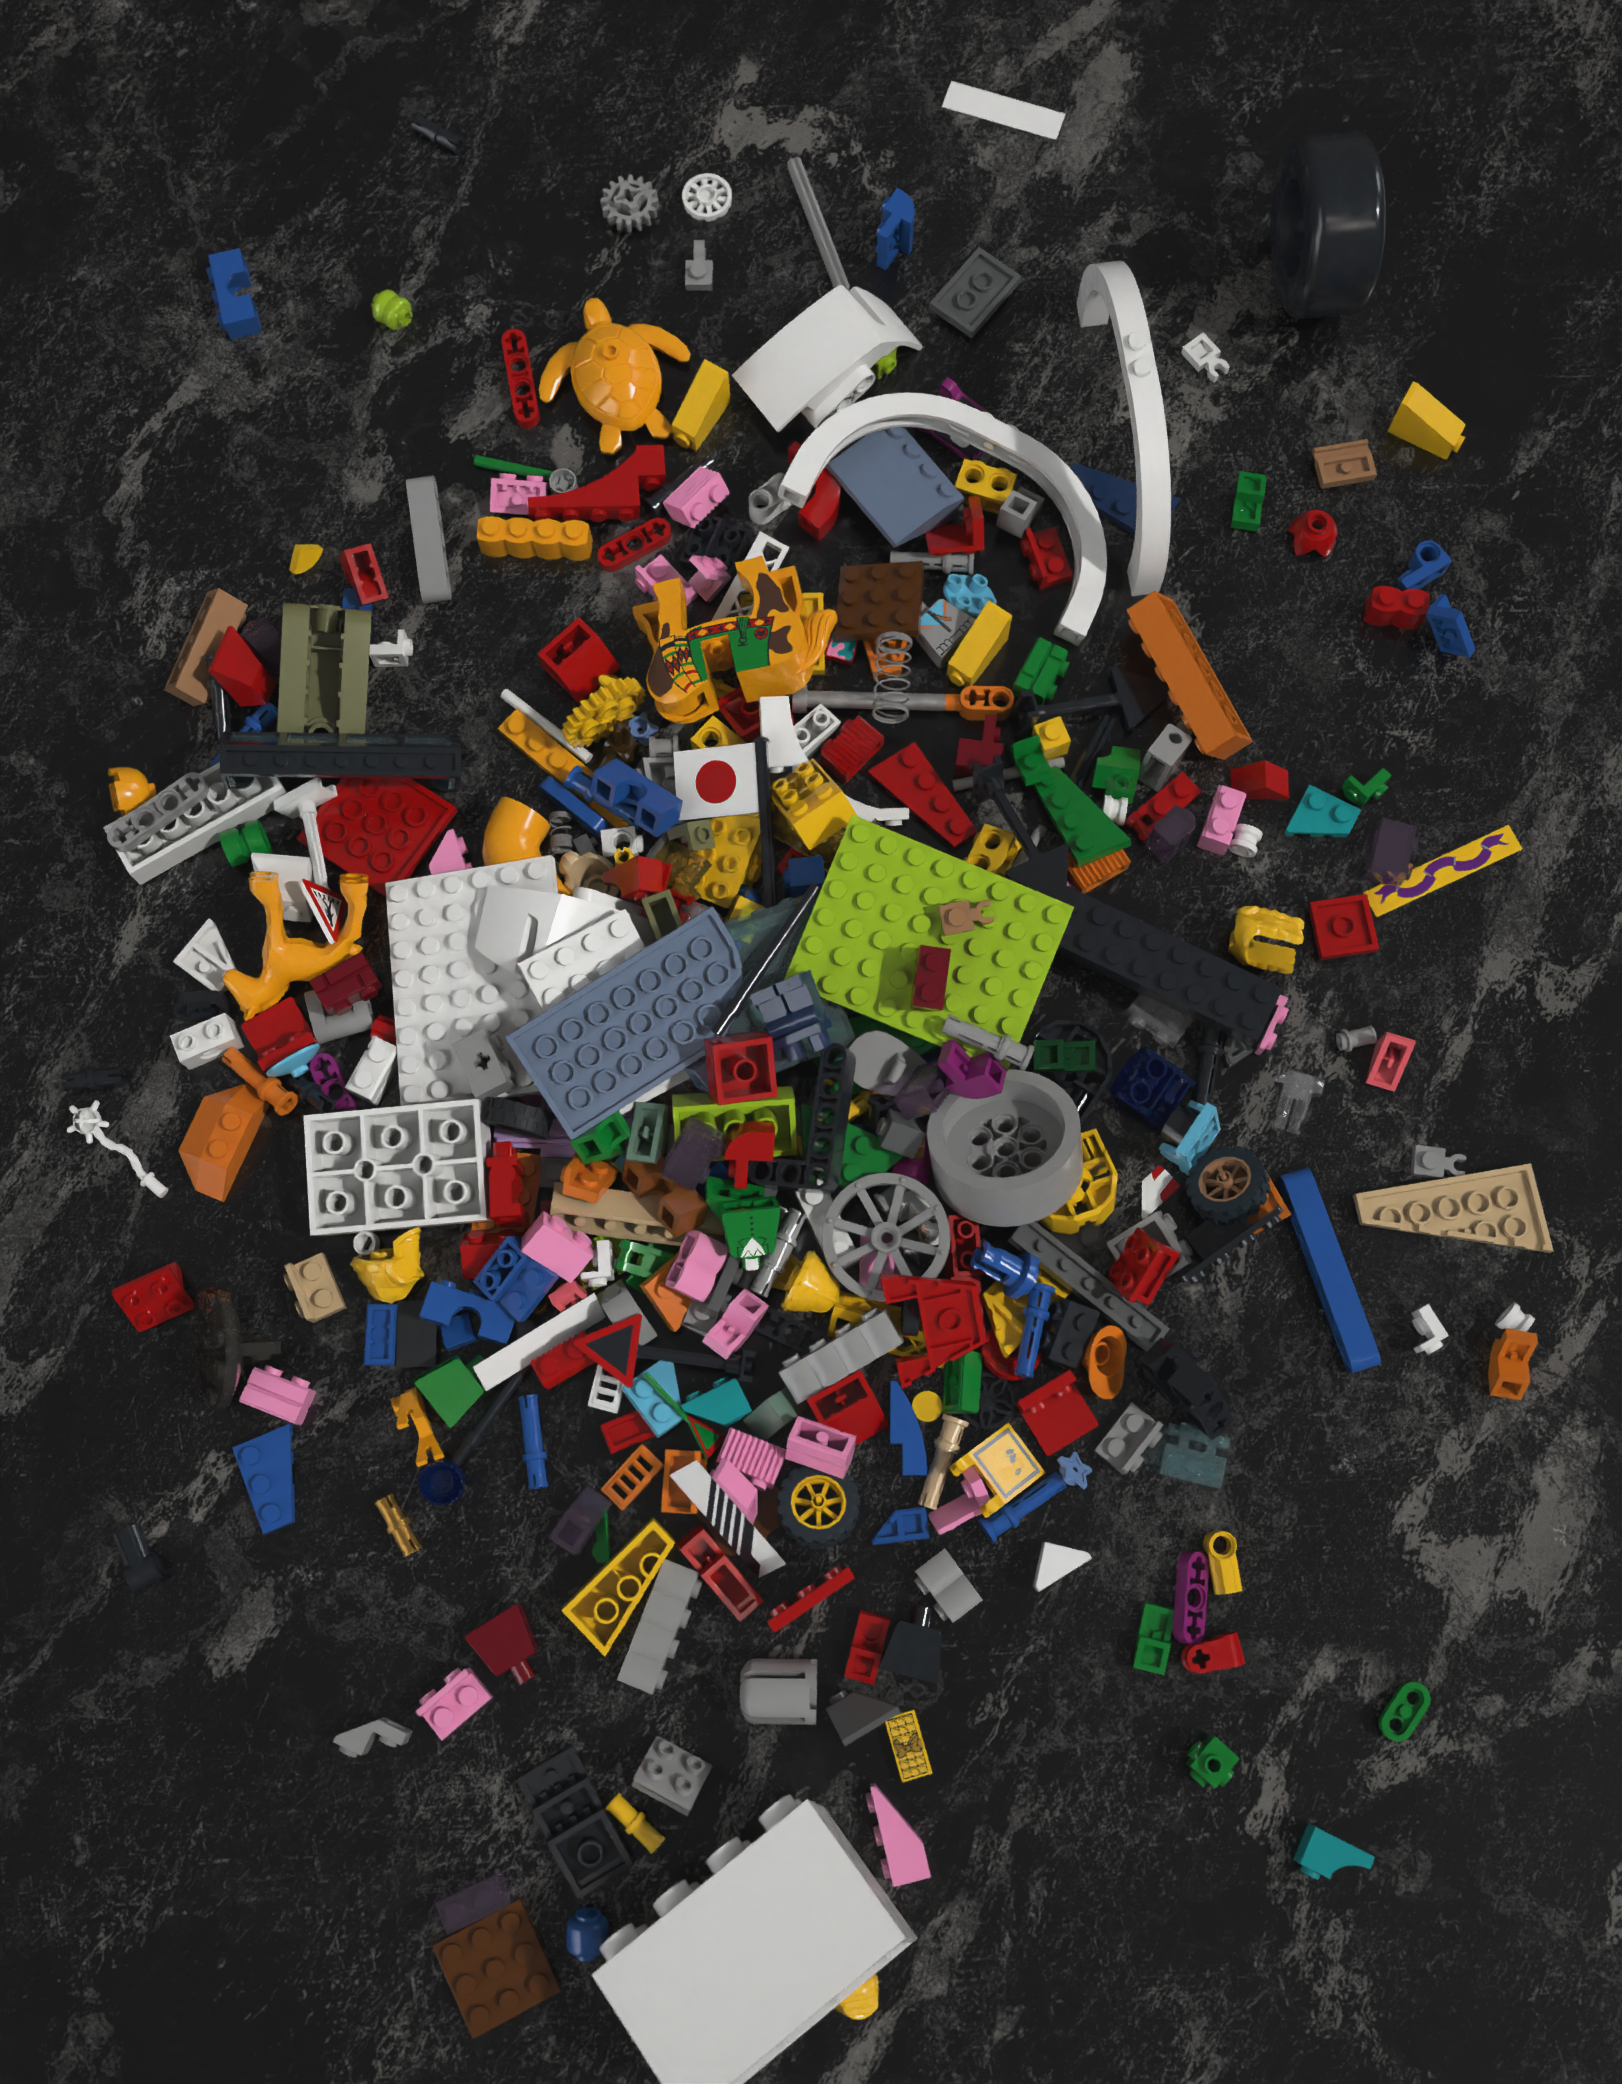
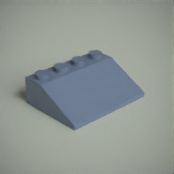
M904 427L889 428L867 434L829 462L826 467L893 547H897L952 521L965 499Z

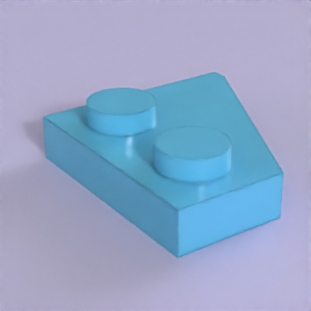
M658 1361L634 1378L631 1388L625 1385L622 1387L623 1393L657 1438L664 1435L683 1420L643 1377L644 1373H649L681 1407L674 1363L667 1361Z

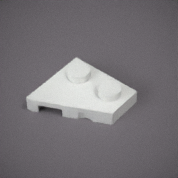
M211 919L204 923L173 961L211 991L216 990L224 993L228 988L224 984L222 977L226 970L236 969L218 928Z

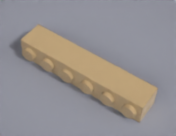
M554 1183L550 1215L559 1216L575 1232L581 1231L585 1234L681 1246L688 1234L686 1232L674 1238L657 1219L660 1198L662 1196L647 1195L639 1199L633 1192L608 1189L597 1204L562 1194L564 1183ZM708 1206L704 1225L693 1230L699 1231L726 1245L721 1221Z

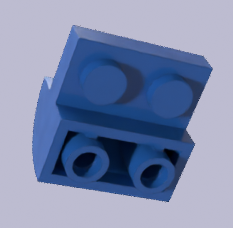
M898 188L891 197L887 196L881 207L883 219L876 231V237H878L875 249L877 253V266L884 270L888 268L899 251L909 255L913 246L914 204L911 198Z
M507 1236L473 1282L492 1302L499 1301L518 1322L526 1321L560 1276L521 1252L520 1237Z

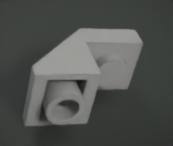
M384 1717L335 1736L333 1742L340 1745L339 1751L356 1758L357 1755L362 1756L369 1752L377 1734L380 1735L379 1741L388 1746L396 1747L397 1744H406L413 1731Z

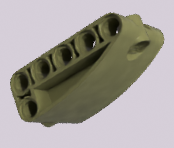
M283 603L277 732L313 733L315 729L322 727L328 730L329 733L365 734L372 611L341 608V606L325 604Z

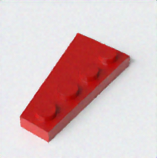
M915 742L867 771V775L873 781H877L885 788L888 794L893 798H897L906 808H909L911 814L919 817L927 824L926 827L953 850L974 838L978 833Z

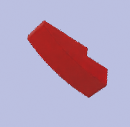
M700 1523L676 1543L679 1550L739 1622L763 1602V1599Z

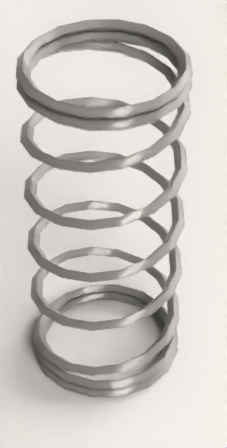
M890 631L879 635L876 639V653L878 657L875 660V666L878 670L874 674L877 684L874 686L873 691L876 698L873 700L874 708L872 709V715L880 722L894 724L903 722L909 717V710L902 704L906 703L910 697L906 693L898 691L910 687V683L906 679L897 677H904L911 673V669L903 665V663H907L912 659V656L906 652L912 647V639L905 633ZM890 637V638L884 639L883 641L879 642L882 638ZM893 639H901L910 643L908 646L899 649L887 648L881 645L883 642ZM879 649L884 651V653L880 655ZM903 653L908 655L909 659L905 661H892L884 658L883 655ZM882 658L887 662L895 664H889L879 668L878 660ZM898 666L908 669V673L895 675L884 672L882 669ZM880 671L894 678H887L879 682L877 674ZM889 680H901L906 682L907 686L892 688L881 683ZM880 685L895 691L885 692L878 696L876 688ZM901 694L906 696L907 699L901 702L885 700L881 696ZM879 698L884 703L876 705V700ZM895 707L905 711V714L890 715L878 709ZM875 711L879 712L884 716L892 717L894 719L880 717L875 713Z

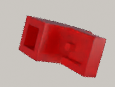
M745 1122L733 1128L727 1135L723 1145L724 1159L729 1160L728 1177L734 1179V1188L747 1189L748 1161L773 1162L774 1122Z

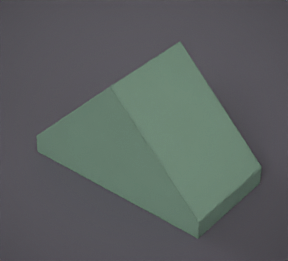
M636 1102L626 1160L657 1164L669 1144L667 1106L665 1104Z
M785 1387L766 1399L743 1421L756 1438L768 1441L810 1408L805 1401L797 1404L789 1389Z

